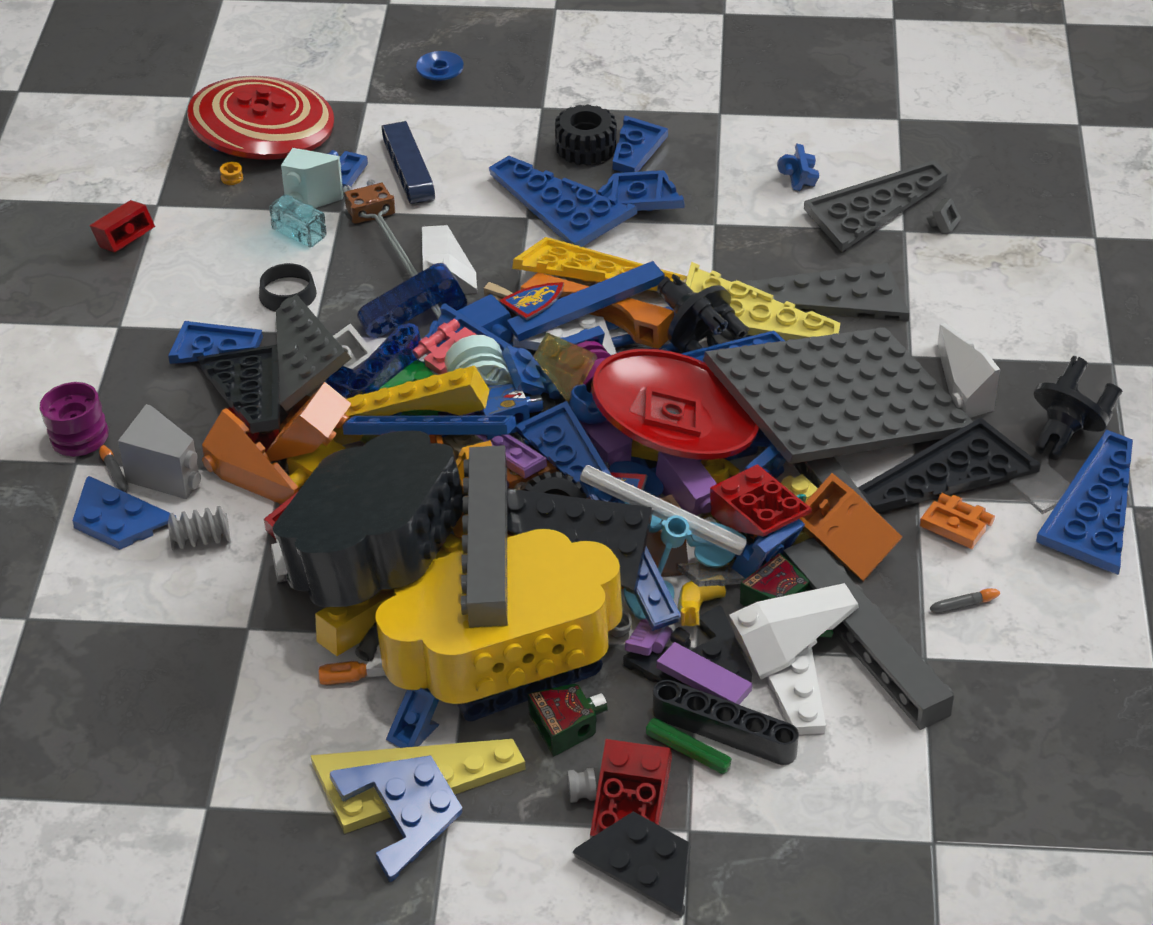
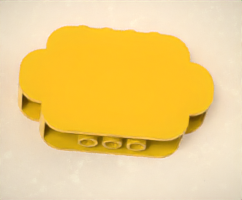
M537 529L507 538L508 626L469 628L468 615H462L461 596L467 595L462 594L461 575H467V573L463 574L462 555H467V553L463 554V551L434 559L421 578L406 586L394 588V596L385 600L376 611L382 667L389 681L395 686L407 690L428 688L435 698L446 703H468L583 667L601 659L608 650V631L614 629L622 619L620 564L611 549L601 543L593 541L571 543L566 535L558 531Z

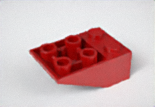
M758 464L710 487L711 515L721 524L738 532L766 536L812 512V508Z
M605 739L590 836L597 835L633 811L660 825L672 761L670 748Z

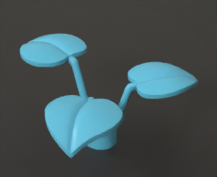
M652 515L649 532L655 533L662 530L661 540L666 545L658 566L660 574L663 571L671 548L680 547L685 539L689 546L695 547L694 555L696 559L708 567H722L728 564L736 555L692 534L687 520L681 516L674 515L662 521V519ZM710 522L746 539L741 533L728 526ZM664 580L674 600V587L670 582ZM624 588L625 601L634 616L641 620L646 619L636 596Z

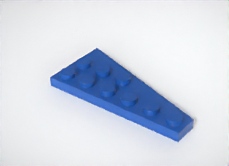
M507 156L489 167L490 175L566 243L583 247L637 214L635 205L628 203L626 206L619 203L617 198L601 196L596 193L595 189L567 178L558 179L554 177L552 172L547 170L544 172L533 169L532 164L512 156Z
M1109 430L1104 432L1037 533V543L1119 575L1133 439Z

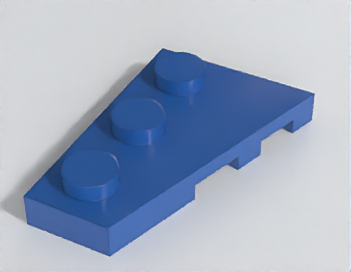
M624 116L620 139L613 158V170L623 173L639 172L668 137V128Z
M184 321L168 355L169 363L197 361L198 356L257 348L263 339L262 330Z

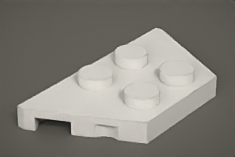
M590 314L521 342L515 336L513 338V347L546 352L551 348V343L558 338H565L584 329L600 326L605 332L602 345L610 355L616 354L604 318Z

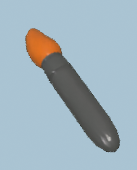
M102 445L99 449L101 459L105 462L118 489L126 492L128 483L114 458L113 452L105 445Z
M987 588L980 592L944 599L932 604L930 610L941 613L981 602H990L1000 595V591Z

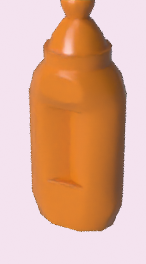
M347 661L322 665L319 667L320 684L332 685L359 681L367 676V664L358 661Z

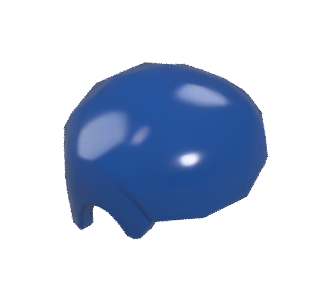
M581 384L573 387L569 405L577 419L586 424L605 422L607 419L596 406L592 393L587 392L586 385Z

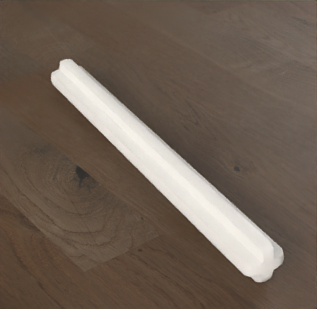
M586 465L581 473L580 480L629 504L652 507L653 515L660 519L667 520L674 515L685 518L692 534L734 554L741 555L746 546V539L590 465Z

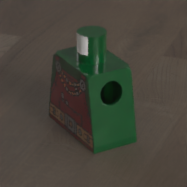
M778 553L741 582L740 604L747 607L759 601L810 591V582L782 554Z
M569 684L528 694L529 716L553 757L592 737L596 733V715L608 711L607 702L602 693L586 698L577 684Z

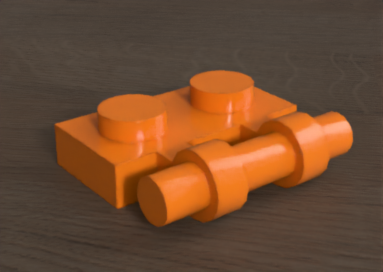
M941 493L938 502L934 501L921 517L920 527L973 549L986 532V525L991 526L993 524L995 515L986 512V508L979 505L974 507L962 502V498L956 495L951 497Z

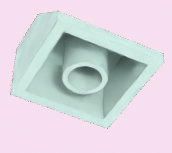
M296 148L291 149L281 165L286 206L311 210L343 199L340 156Z

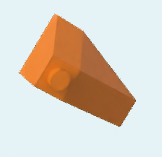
M227 408L222 410L202 444L204 454L202 462L209 472H214L226 482L283 504L299 491L298 486L277 462L270 463L265 453V447L260 442L257 444L253 443L247 435L249 428L244 422Z

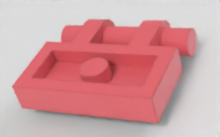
M452 319L450 322L443 323L437 327V332L429 338L424 337L418 342L419 345L412 350V353L417 359L427 354L423 359L428 368L438 375L447 373L444 363L447 351L460 339L476 334L466 327L456 333L455 331L460 328V324L456 319ZM443 340L446 341V342H444L442 345H440L439 347L436 346V345H438L440 342H442Z

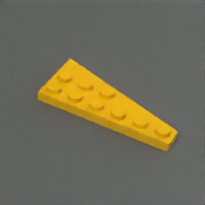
M544 237L515 257L512 269L576 278L585 282H602L644 264ZM660 269L665 274V277L667 276L672 282V275L675 274L686 283L687 276ZM658 285L648 290L657 291Z

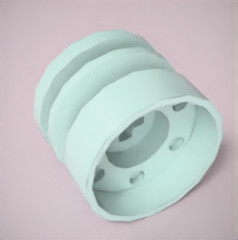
M485 335L464 337L454 343L446 353L444 363L447 372L475 365L487 386L513 384L501 348L493 338Z

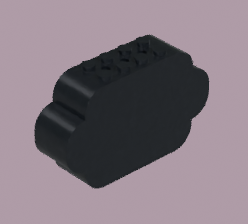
M397 431L377 436L368 441L363 447L342 449L325 457L273 525V533L279 541L288 572L287 580L289 586L295 590L309 591L311 601L318 606L346 607L369 600L381 589L403 587L421 578L436 558L437 553L446 542L447 537L463 513L464 491L452 447L441 443H431L429 435L421 431Z

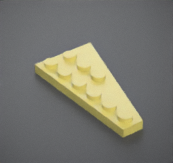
M513 739L311 755L312 765L344 834L391 818V815L374 787L343 802L330 780V772L333 770L431 755L454 794L526 770L525 760Z

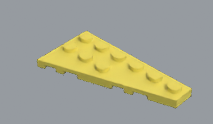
M691 262L686 284L696 293L711 286H723L731 295L730 306L735 310V315L749 327L747 335L754 336L775 331L787 341L812 336L839 334L840 323L813 311L807 313L800 311L791 302L786 301L783 304L774 300L773 295L737 280L730 282L721 278L720 273L713 270L708 273L699 269L700 265Z

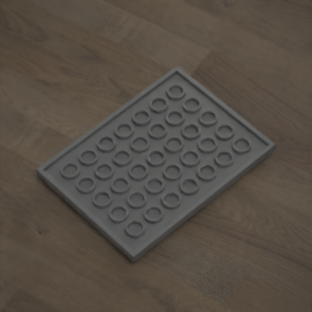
M885 327L705 351L703 362H705L789 464L944 439L973 422L965 411L956 407L952 402L951 396L942 389L936 380L927 373L921 364L912 357L906 348Z

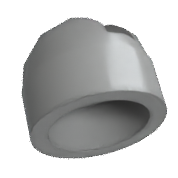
M622 611L620 623L610 630L609 633L615 637L625 636L631 628V616L627 612Z

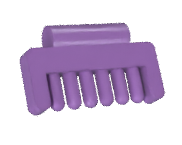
M640 619L632 636L625 641L624 650L647 656L652 651L661 653L669 641L673 630L671 627L666 626L652 631L647 619Z

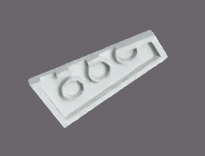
M806 647L795 656L796 661L789 667L768 676V685L772 693L775 692L779 700V707L786 721L798 729L799 735L825 734L826 723L812 647L810 649Z

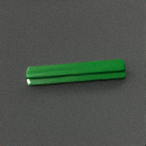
M652 718L646 726V734L721 774H725L731 766L732 759L728 755L656 718Z

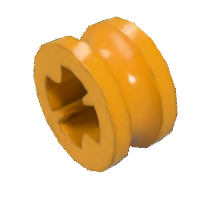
M227 162L220 167L221 181L224 184L236 185L243 180L242 166L239 163Z

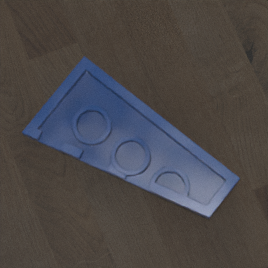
M567 401L516 425L517 432L540 454L546 457L554 467L562 472L564 476L570 475L573 477V483L580 482L581 473L586 465H590L600 471L607 469Z

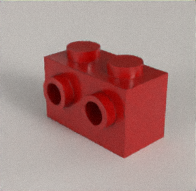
M130 200L89 226L100 248L116 252L153 229L155 224L145 204Z

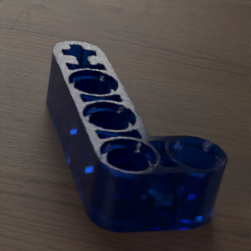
M436 263L362 306L358 311L357 317L369 337L379 338L438 303L442 305L445 303L458 311L466 307L468 302L459 283L447 265Z
M411 323L400 325L357 370L342 366L328 377L325 383L345 399L359 394L363 395L378 391L381 386L417 360L412 350L419 345L418 342L421 340L419 328Z

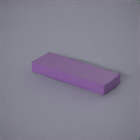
M676 642L657 660V669L694 689L738 705L752 691L751 682Z

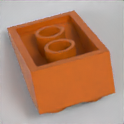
M324 382L289 420L265 453L270 462L312 453L321 444L327 446L337 434L333 429H339L349 417L345 412L351 403Z

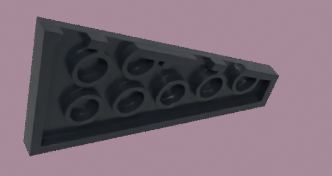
M980 417L859 486L858 489L870 503L871 507L879 513L939 498L941 493L950 495L1040 472L1041 464Z

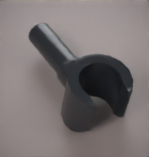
M682 627L676 628L670 636V641L672 643L676 642L687 649L691 647L690 633Z

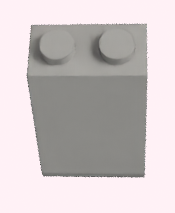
M146 404L118 440L125 479L127 483L187 499L192 491L198 488L201 481L194 441L154 407Z

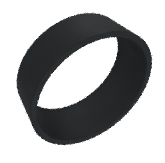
M293 263L275 265L267 269L260 278L259 299L262 305L271 311L276 312L284 300L296 294L307 307L316 298L317 290L312 274L304 266ZM287 277L300 278L309 283L302 291L291 295H276L265 289L269 283Z

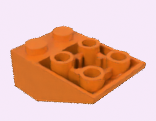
M833 473L805 502V504L812 508V512L799 518L805 524L801 531L810 538L814 537L821 546L828 550L830 555L862 581L871 574L903 538L863 498Z

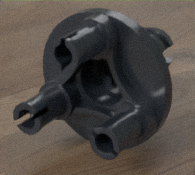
M675 274L672 275L673 282L666 276L657 287L659 295L675 311V316L668 328V340L682 353L702 349L703 347L698 342L704 339L710 332H713L715 335L720 334L721 332L718 328L722 331L727 329L735 340L742 339L748 334L749 327L735 315V310L730 306L731 295L723 286H711L696 293Z
M1072 356L1063 375L1059 376L1055 383H1040L1034 391V398L1047 411L1048 418L1039 436V440L1036 441L1035 449L1038 453L1042 454L1048 442L1053 441L1055 445L1049 454V459L1057 460L1062 455L1063 450L1074 433L1082 429L1092 432L1104 431L1113 416L1112 410L1123 392L1120 387L1107 383L1097 403L1081 394L1078 390V383L1089 365L1081 357L1077 359V356Z

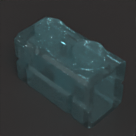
M289 195L281 196L270 205L269 212L270 217H272V229L308 247H313L327 235L326 225H324L325 213L313 208L311 205L304 204Z

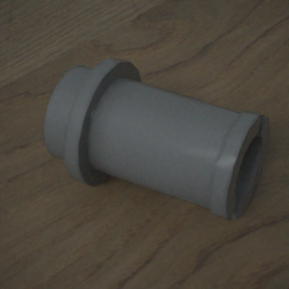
M376 622L368 630L355 650L357 657L364 661L373 660L379 645Z

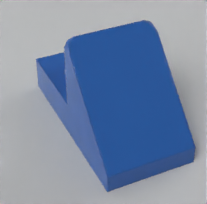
M428 688L407 690L386 740L400 748L420 746L439 726L437 722L431 719L440 700L435 698Z

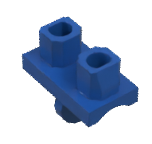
M796 143L795 154H785L777 161V167L780 173L790 175L793 190L800 191L803 185L814 187L820 175L818 170L813 169L816 162L815 155L805 153L804 145Z

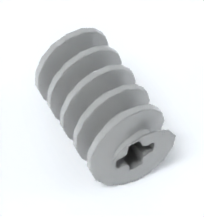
M221 506L216 507L215 515H212L209 508H205L203 517L200 516L197 509L193 510L191 519L188 518L185 511L181 512L180 520L178 521L173 513L169 514L168 529L172 550L175 541H177L181 549L185 548L186 540H189L192 547H196L198 538H201L204 545H208L210 536L213 537L216 543H220L222 534H224L228 542L231 541L227 513L223 512Z

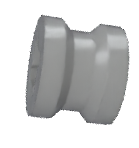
M586 768L584 772L578 773L575 770H567L570 803L578 802L581 798H587L589 801L596 800L594 768Z

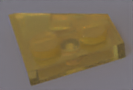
M548 332L533 356L568 403L573 387L583 384L597 359L595 353Z

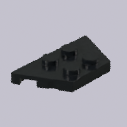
M633 811L576 847L572 852L576 858L678 916L682 917L684 915L685 887H687L688 882L687 865L690 862L691 845L685 839Z

